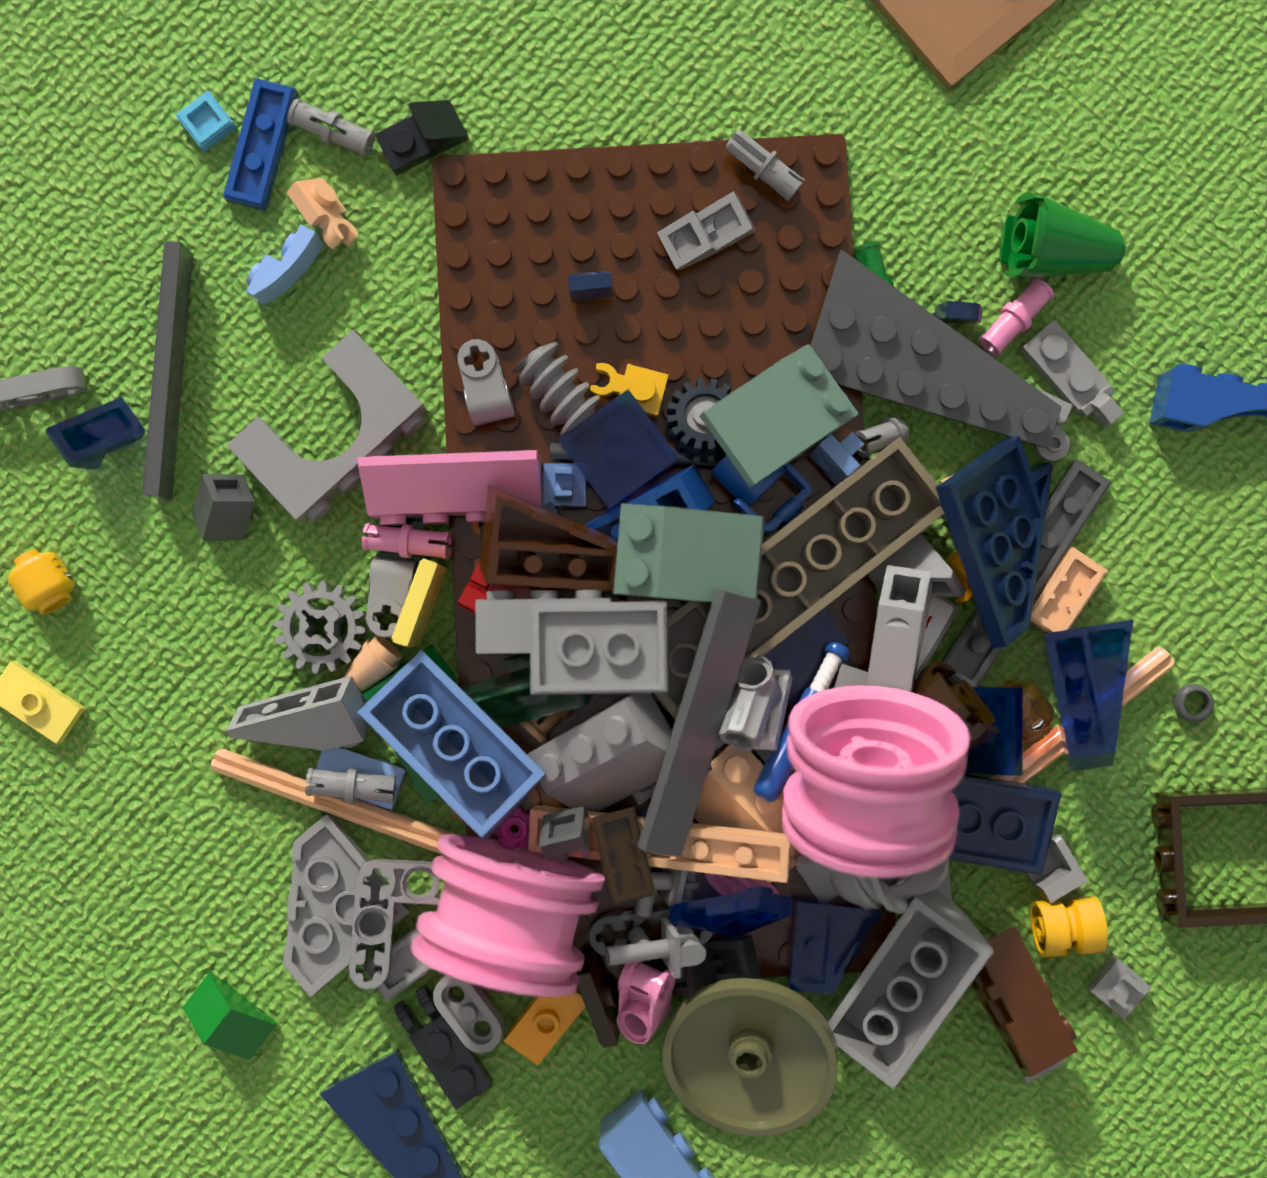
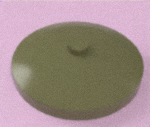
M733 978L714 982L700 988L695 994L688 996L675 1010L669 1021L663 1043L662 1061L664 1072L676 1097L692 1114L702 1121L734 1134L771 1136L797 1129L815 1118L823 1110L836 1086L838 1050L834 1034L828 1022L819 1010L803 996L787 987L766 980Z

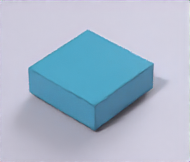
M208 90L175 115L204 152L237 128Z

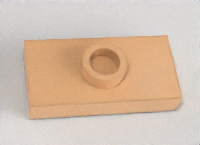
M1074 547L1068 548L1034 600L1030 623L1055 640L1062 641L1108 570Z

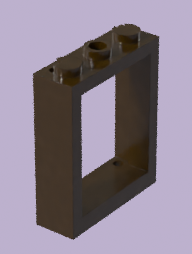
M1267 788L1155 793L1156 803L1151 808L1152 823L1154 828L1158 830V846L1154 849V864L1156 870L1160 872L1161 889L1156 894V904L1160 915L1163 916V920L1178 928L1267 924V903L1186 906L1180 807L1267 803Z

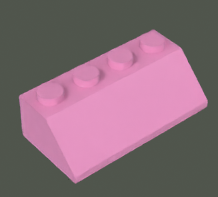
M537 450L358 457V468L367 515L374 519H380L381 526H402L406 524V518L423 517V524L449 523V516H466V522L484 523L488 485L543 507L542 461Z

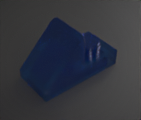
M122 397L46 428L45 431L69 467L92 470L100 468L106 454L142 439L146 432Z

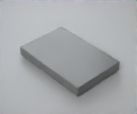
M666 601L530 603L531 694L668 692Z

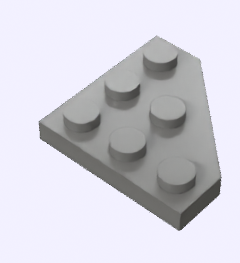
M329 813L293 842L292 860L294 862L292 884L289 886L287 942L284 947L283 965L309 997H312L349 965L356 879L360 868L364 863L370 861L338 821ZM377 868L373 869L371 876L364 877V882H369L372 885L371 899L361 898V904L377 902L388 906V899L379 901L381 885L389 882L385 877H382ZM395 902L393 926L412 910L407 903ZM368 912L360 920L362 930L369 935L381 933L386 926L384 917L377 912ZM358 942V948L367 946V948H369L371 946Z

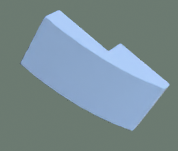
M300 224L297 232L287 237L282 248L283 258L281 261L265 254L261 264L257 263L253 266L247 279L249 287L246 292L262 305L273 301L287 291L307 271L319 254L324 242L315 231Z

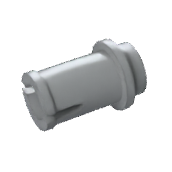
M891 416L884 418L881 424L855 432L854 434L862 442L868 441V444L861 447L856 453L860 457L866 458L871 454L882 451L899 437L906 442L909 437L906 423L900 418Z

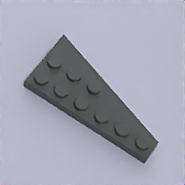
M842 249L840 250L810 344L839 386L1006 437L1020 436L1023 442L1048 448L1062 406Z

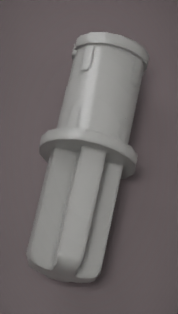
M738 130L728 141L727 151L756 173L753 178L755 180L760 178L776 190L786 201L792 198L805 181L803 177L792 171L776 157L777 152L775 150L770 154L743 131Z

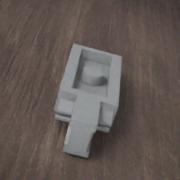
M1055 320L1019 349L1021 354L1062 400L1073 404L1071 408L1073 413L1078 411L1083 417L1091 413L1103 428L1111 425L1124 414L1113 398L1110 397L1115 392L1111 385H1109L1110 382Z

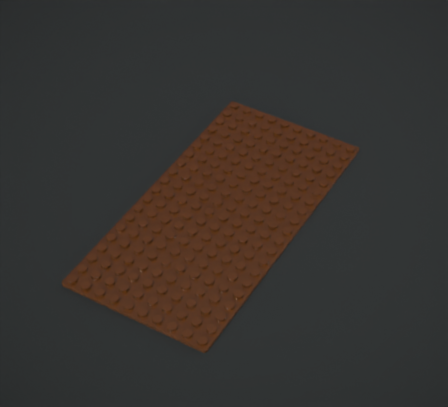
M841 134L753 138L755 142L770 154L775 150L778 159L805 179L789 201H786L776 190L760 178L758 180L753 178L756 173L727 151L726 146L729 140L435 157L432 161L446 453L537 450L542 461V473L543 463H586V508H558L564 517L582 525L653 485L692 466L550 460L551 443L674 448L675 441L670 443L668 438L667 408L669 402H672V395L675 391L678 390L682 393L683 384L690 382L691 386L695 387L696 379L704 378V385L710 386L712 378L718 380V388L722 389L725 383L730 385L732 393L781 359L807 344H811L839 252L842 249L853 257L847 152L844 136ZM734 191L738 195L756 231L693 265L679 271L676 270L657 232L692 211L696 213L702 211ZM599 271L611 272L613 297L571 302L568 283L570 275ZM473 339H480L493 347L499 359L503 377L506 379L511 395L515 416L474 427L464 396L465 388L458 366L457 355L464 343ZM556 341L558 347L552 354V357L554 359L564 355L569 357L562 370L564 372L576 368L579 370V374L573 381V384L575 386L585 382L590 384L584 394L585 399L594 397L590 393L591 385L605 387L610 382V378L606 374L596 372L597 363L611 365L617 374L625 375L627 364L669 374L658 418L617 408L619 395L612 394L609 397L600 398L594 408L595 412H599V414L590 424L575 435L563 439L560 433L565 424L553 426L550 418L554 411L543 413L539 407L543 398L532 399L529 395L532 385L522 386L518 380L521 372L512 373V371L532 351L540 346ZM481 353L474 354V362L468 365H473L477 371H481L484 369L483 362L489 359H485ZM842 386L839 387L847 395L849 401L859 414L833 434L839 443L852 432L864 430L862 393ZM818 445L790 462L812 487L810 495L801 503L803 509L791 521L836 487L808 456ZM725 452L722 454V459L726 456ZM856 452L852 455L860 464L856 469L858 470L866 463V458L860 457ZM696 466L715 501L706 511L740 514L733 506V501L736 498L711 474V471L716 466ZM782 474L750 508L758 516H764V522L768 524L774 518L773 514L790 497H796L801 491ZM450 516L458 687L528 754L542 745L516 719L519 714L525 715L543 697L542 694H531L530 653L476 654V615L458 606L457 602L475 570L474 560L481 556L484 523H480V538L472 534L471 523L466 522V516ZM779 524L770 534L763 535L762 544L785 526ZM869 573L763 656L771 662L773 669L790 670L792 675V684L781 734L789 721L791 712L798 704L805 689L810 688L811 683L814 681L813 679L826 657L824 648L828 642H837L850 651L848 661L841 664L866 672L869 671L876 625L875 587L873 581L869 578ZM555 588L554 591H557V599H575V591L584 589ZM602 591V598H610L611 602H627V600L619 601V594H614V591ZM680 599V607L678 609H666V619L690 600ZM632 693L583 694L572 706L575 709L572 712L573 715L570 718L564 717L547 735L548 741ZM651 693L673 731L676 720L656 694ZM550 708L537 723H541L553 709ZM752 749L751 753L764 765L765 762L756 753V751ZM540 783L537 784L519 806L525 813H530V809L534 805L571 809L547 795ZM630 795L599 812L611 813L634 807L637 815L650 804L652 797L638 805L633 795ZM693 818L694 823L700 824L695 818ZM465 822L466 835L479 836ZM512 825L510 827V830L513 833L518 832L519 827L517 825ZM493 833L489 838L498 839V836ZM568 856V859L589 866L604 876L601 860ZM649 866L650 872L662 871L660 867ZM796 866L790 869L787 883L775 881L770 883L781 895L783 906L775 920L769 925H758L746 919L710 885L705 873H697L696 878L700 880L699 888L693 891L696 903L706 907L712 915L714 932L710 939L726 936H752L762 978L863 972L896 925L895 912L888 911L884 905H880L878 910L868 909L865 911L861 906L853 904L839 895L829 902H819L798 872ZM605 879L601 890L592 891L599 898L597 911L591 914H579L572 945L581 950V952L582 950L592 948L589 940L590 927L598 916L606 913L635 910L637 900L615 906L611 905ZM656 890L653 908L668 906ZM697 914L689 915V922L684 924L675 923L676 915L667 916L673 926H689L694 935H699L700 927L706 926L707 921H700ZM647 918L640 924L639 927L645 931L650 941H656L661 938L660 920ZM633 920L625 921L627 930L613 931L612 924H605L603 932L596 934L597 938H604L606 945H613L615 937L629 935V932L632 930ZM600 955L609 982L614 981L616 986H618L625 964L608 966L606 956ZM657 959L644 961L645 964L659 970ZM479 985L485 994L507 992Z

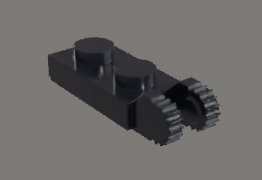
M424 985L416 990L417 999L432 1020L422 1026L411 1007L403 1000L395 1004L393 1009L405 1031L410 1034L409 1039L457 1110L491 1087L493 1080L476 1053L465 1047L437 1010L433 1001V993Z

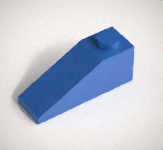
M694 464L621 504L706 511L715 501ZM621 504L584 525L611 536L618 543Z

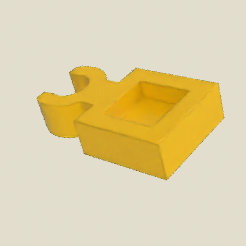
M597 363L596 372L606 374L610 378V382L605 387L591 385V394L594 396L598 395L600 398H606L612 394L619 395L617 408L658 418L669 374L627 364L625 375L617 374L611 365Z

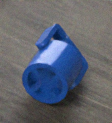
M727 455L711 471V474L736 498L733 501V506L740 514L758 516L750 506L782 474L801 491L796 497H790L773 514L774 518L768 524L764 522L763 535L770 534L779 524L786 526L803 509L801 503L812 491L810 483L790 463L751 488Z

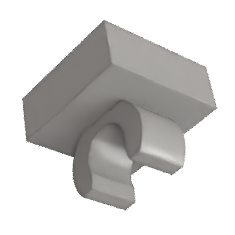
M1112 956L1086 988L1125 1020L1151 989V986L1120 959Z

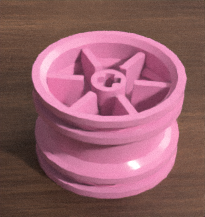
M862 685L823 690L804 698L794 707L789 716L787 752L788 758L796 772L789 777L783 794L782 828L788 840L802 854L815 862L840 872L859 876L883 878L910 876L930 870L942 863L953 851L957 836L960 809L957 798L951 789L961 781L966 768V754L970 739L966 725L958 715L944 705L925 696L894 688Z
M464 834L440 836L437 847L439 851L444 853V856L436 857L433 860L431 869L434 874L444 880L437 911L422 913L418 917L416 927L421 934L416 935L412 940L410 948L412 954L421 962L438 971L497 990L550 997L566 996L576 992L579 977L575 972L582 969L585 958L581 950L572 945L579 914H591L597 911L599 898L592 891H598L603 888L605 877L593 868L571 859L562 863L557 857L545 859L543 853L529 852L528 847H515L513 850L506 849L498 843V839L488 838L485 841L480 836Z

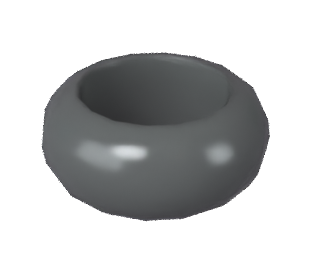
M1189 684L1178 690L1174 697L1173 705L1175 712L1181 719L1190 723H1198L1210 717L1214 709V699L1207 688L1198 684ZM1194 691L1199 693L1203 699V708L1197 715L1189 714L1184 705L1187 695Z

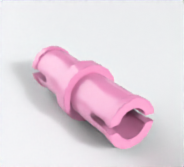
M1033 279L1030 285L1013 303H1007L1000 310L1001 316L978 338V343L982 349L991 356H999L1019 332L1024 333L1032 325L1031 319L1054 297L1052 288L1041 279Z
M366 523L363 528V533L369 534V537L362 536V548L366 551L399 553V556L402 558L423 555L449 559L451 549H447L446 546H452L451 532L417 530L414 525L403 524L401 528Z

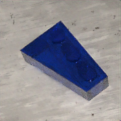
M1133 620L1044 633V654L1068 772L1113 766Z

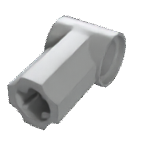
M759 655L746 657L743 659L739 670L736 687L719 733L722 742L731 745L736 750L751 752L753 748H759L770 712L782 699V691L771 662L766 657Z

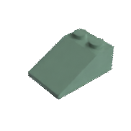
M807 344L714 404L699 417L751 488L821 443L830 434L833 435L859 413L810 344Z
M621 504L614 594L713 602L716 589L718 588L757 599L764 516L663 506Z

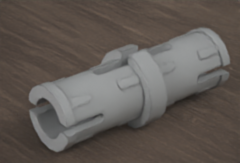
M296 98L288 112V124L320 136L321 142L327 145L336 143L360 153L364 157H367L373 148L376 133L344 120L343 115L337 111L331 110L328 113ZM321 121L336 129L346 132V135H343L330 128L320 125L317 122Z
M309 768L306 783H309V786L305 787L306 796L341 797L348 803H354L355 799L393 803L396 791L394 787L396 785V775L358 773L357 768H349L347 772Z

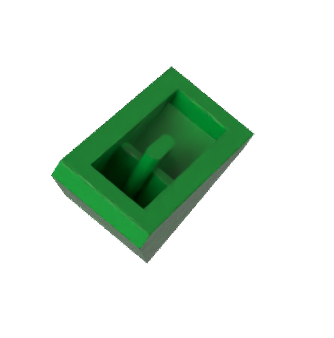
M212 971L208 973L183 1006L203 1045L249 1060L278 1024Z

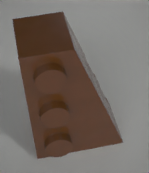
M488 485L479 568L487 584L614 591L618 543L611 536Z
M1013 926L986 940L994 951L973 979L971 985L1023 1077H1032L1078 1052L1073 1042L1077 1039L1075 1031L1066 1017L1059 1014L1052 1000L1051 990L1040 976L1016 927Z

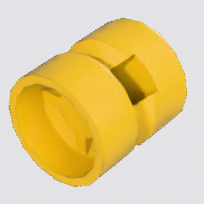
M1097 897L1070 898L1066 905L1060 900H1056L1053 903L1046 900L1034 901L1030 910L1031 930L1034 944L1040 957L1067 956L1069 949H1073L1079 955L1103 953L1106 951L1108 944L1107 923L1102 905Z

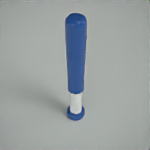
M832 641L825 645L824 654L826 657L820 665V669L817 671V675L814 677L810 688L805 689L799 702L817 692L828 690L841 663H846L850 657V651L845 646ZM789 721L780 736L778 750H772L753 787L755 795L766 802H774L779 798L793 769L787 752Z

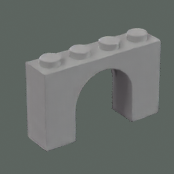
M354 330L322 357L324 362L354 393L360 405L362 418L360 431L348 450L329 460L313 461L304 459L291 448L268 422L259 416L227 444L231 451L296 521L304 524L309 520L314 523L321 519L331 509L332 506L329 502L341 491L343 494L350 492L361 482L358 457L389 456L394 450L391 445L403 434L408 437L415 433L425 422L423 416L428 412L424 405Z

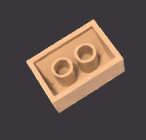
M725 743L713 754L694 818L700 824L785 834L782 828L784 788L779 798L774 802H766L758 798L753 791V787L764 765L751 752L736 750L731 745ZM792 843L790 869L796 866V857L804 855Z

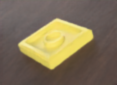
M424 558L420 560L391 638L393 639L392 642L406 647H420L448 568Z

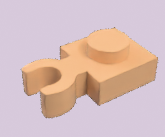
M324 178L295 181L286 192L310 226H320L322 237L331 249H336L342 241L346 247L350 246L359 236L356 228L343 218L347 210L337 198L334 189L327 184Z

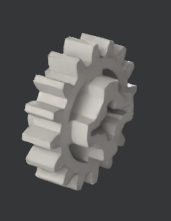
M320 581L318 591H316L311 583H304L303 595L290 591L288 596L292 601L291 605H278L277 609L285 614L283 620L273 621V626L282 628L283 635L278 636L274 641L275 644H287L288 648L282 655L285 659L298 657L296 668L305 669L309 663H312V672L322 673L324 663H326L328 669L331 672L339 670V659L347 664H351L354 660L350 653L351 649L360 650L363 644L357 640L358 634H367L369 629L359 626V620L366 617L367 613L366 611L354 610L353 607L359 601L357 596L352 595L346 599L343 598L346 587L338 585L333 592H330V583ZM329 599L335 602L333 606L330 605L325 610H320L311 601ZM298 616L300 619L299 632L295 635V620ZM316 619L328 620L324 627L327 632L326 635H315L314 632L318 628L315 622ZM347 619L348 632L346 639H344L342 636L343 622ZM317 644H321L331 654L317 656L307 651L314 648Z

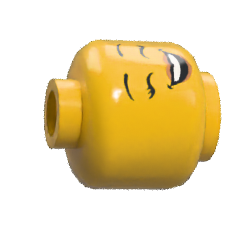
M32 549L19 555L13 561L16 566L9 573L7 581L26 610L39 611L41 615H45L58 610L71 601L72 596L70 593L75 587V580L56 553H39L37 549Z

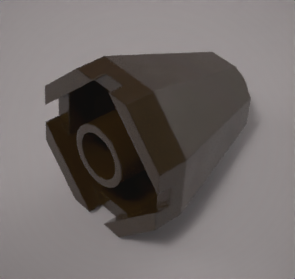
M934 660L922 670L914 683L912 693L934 700L958 715L968 730L970 738L968 750L987 744L1000 733L997 726L991 725L996 721L993 713L965 679L957 683L950 678L956 671L949 664Z

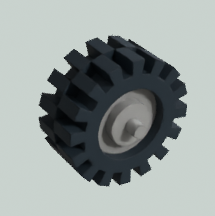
M704 378L696 379L695 387H692L690 382L682 385V393L676 390L672 395V402H669L667 408L668 438L670 443L675 441L674 449L679 453L683 450L686 451L687 459L693 461L694 455H699L700 462L707 463L708 456L712 455L714 461L722 459L724 450L699 416L731 394L732 387L725 383L722 389L718 388V380L711 378L710 386L704 385Z

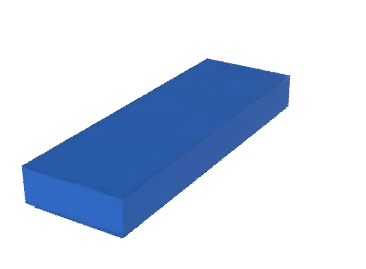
M255 78L223 198L227 202L267 212L290 124L287 122L288 112L291 104L298 97L296 88Z

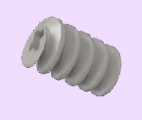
M555 341L532 351L514 367L512 373L521 372L518 380L522 386L532 385L529 391L532 399L543 398L539 406L543 413L554 411L550 418L553 426L565 424L560 434L563 439H567L582 430L597 417L599 412L596 413L594 408L598 404L600 397L596 395L588 399L584 398V394L590 384L588 382L576 386L573 384V381L579 374V370L577 368L567 372L562 370L569 357L567 355L556 359L552 357V354L558 347V343Z

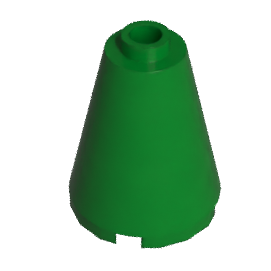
M1025 192L1014 202V204L1020 205L1016 215H1007L1000 239L999 252L1000 263L1008 264L1009 271H1003L1005 276L1014 279H1031L1109 272L1122 261L1126 245L1119 230L1041 194Z

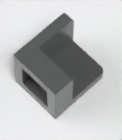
M202 474L192 513L203 541L243 540L245 538L255 500L244 475Z

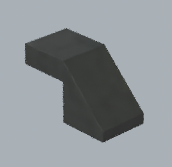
M752 936L717 937L703 944L706 950L704 961L698 965L681 967V978H676L672 995L690 996L695 994L700 988L721 980L733 978L762 979ZM662 958L657 959L660 971L669 970Z

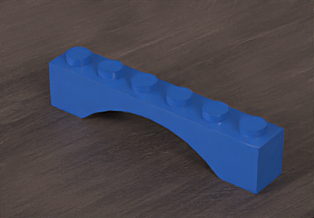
M1188 364L1176 365V367L1159 375L1149 424L1191 433L1214 422L1228 418L1247 416L1267 417V383H1259L1256 386L1243 383V377L1222 373L1216 377L1202 374V368Z

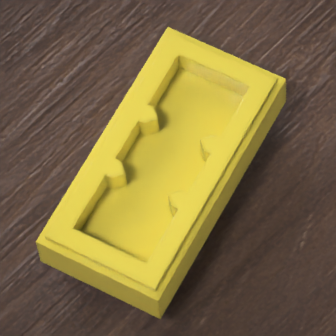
M10 661L0 676V706L56 744L64 741L85 710L84 706L17 661Z

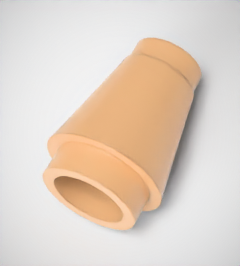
M376 635L372 640L366 639L342 678L352 676L362 694L398 669L397 663L402 658V654L390 640Z

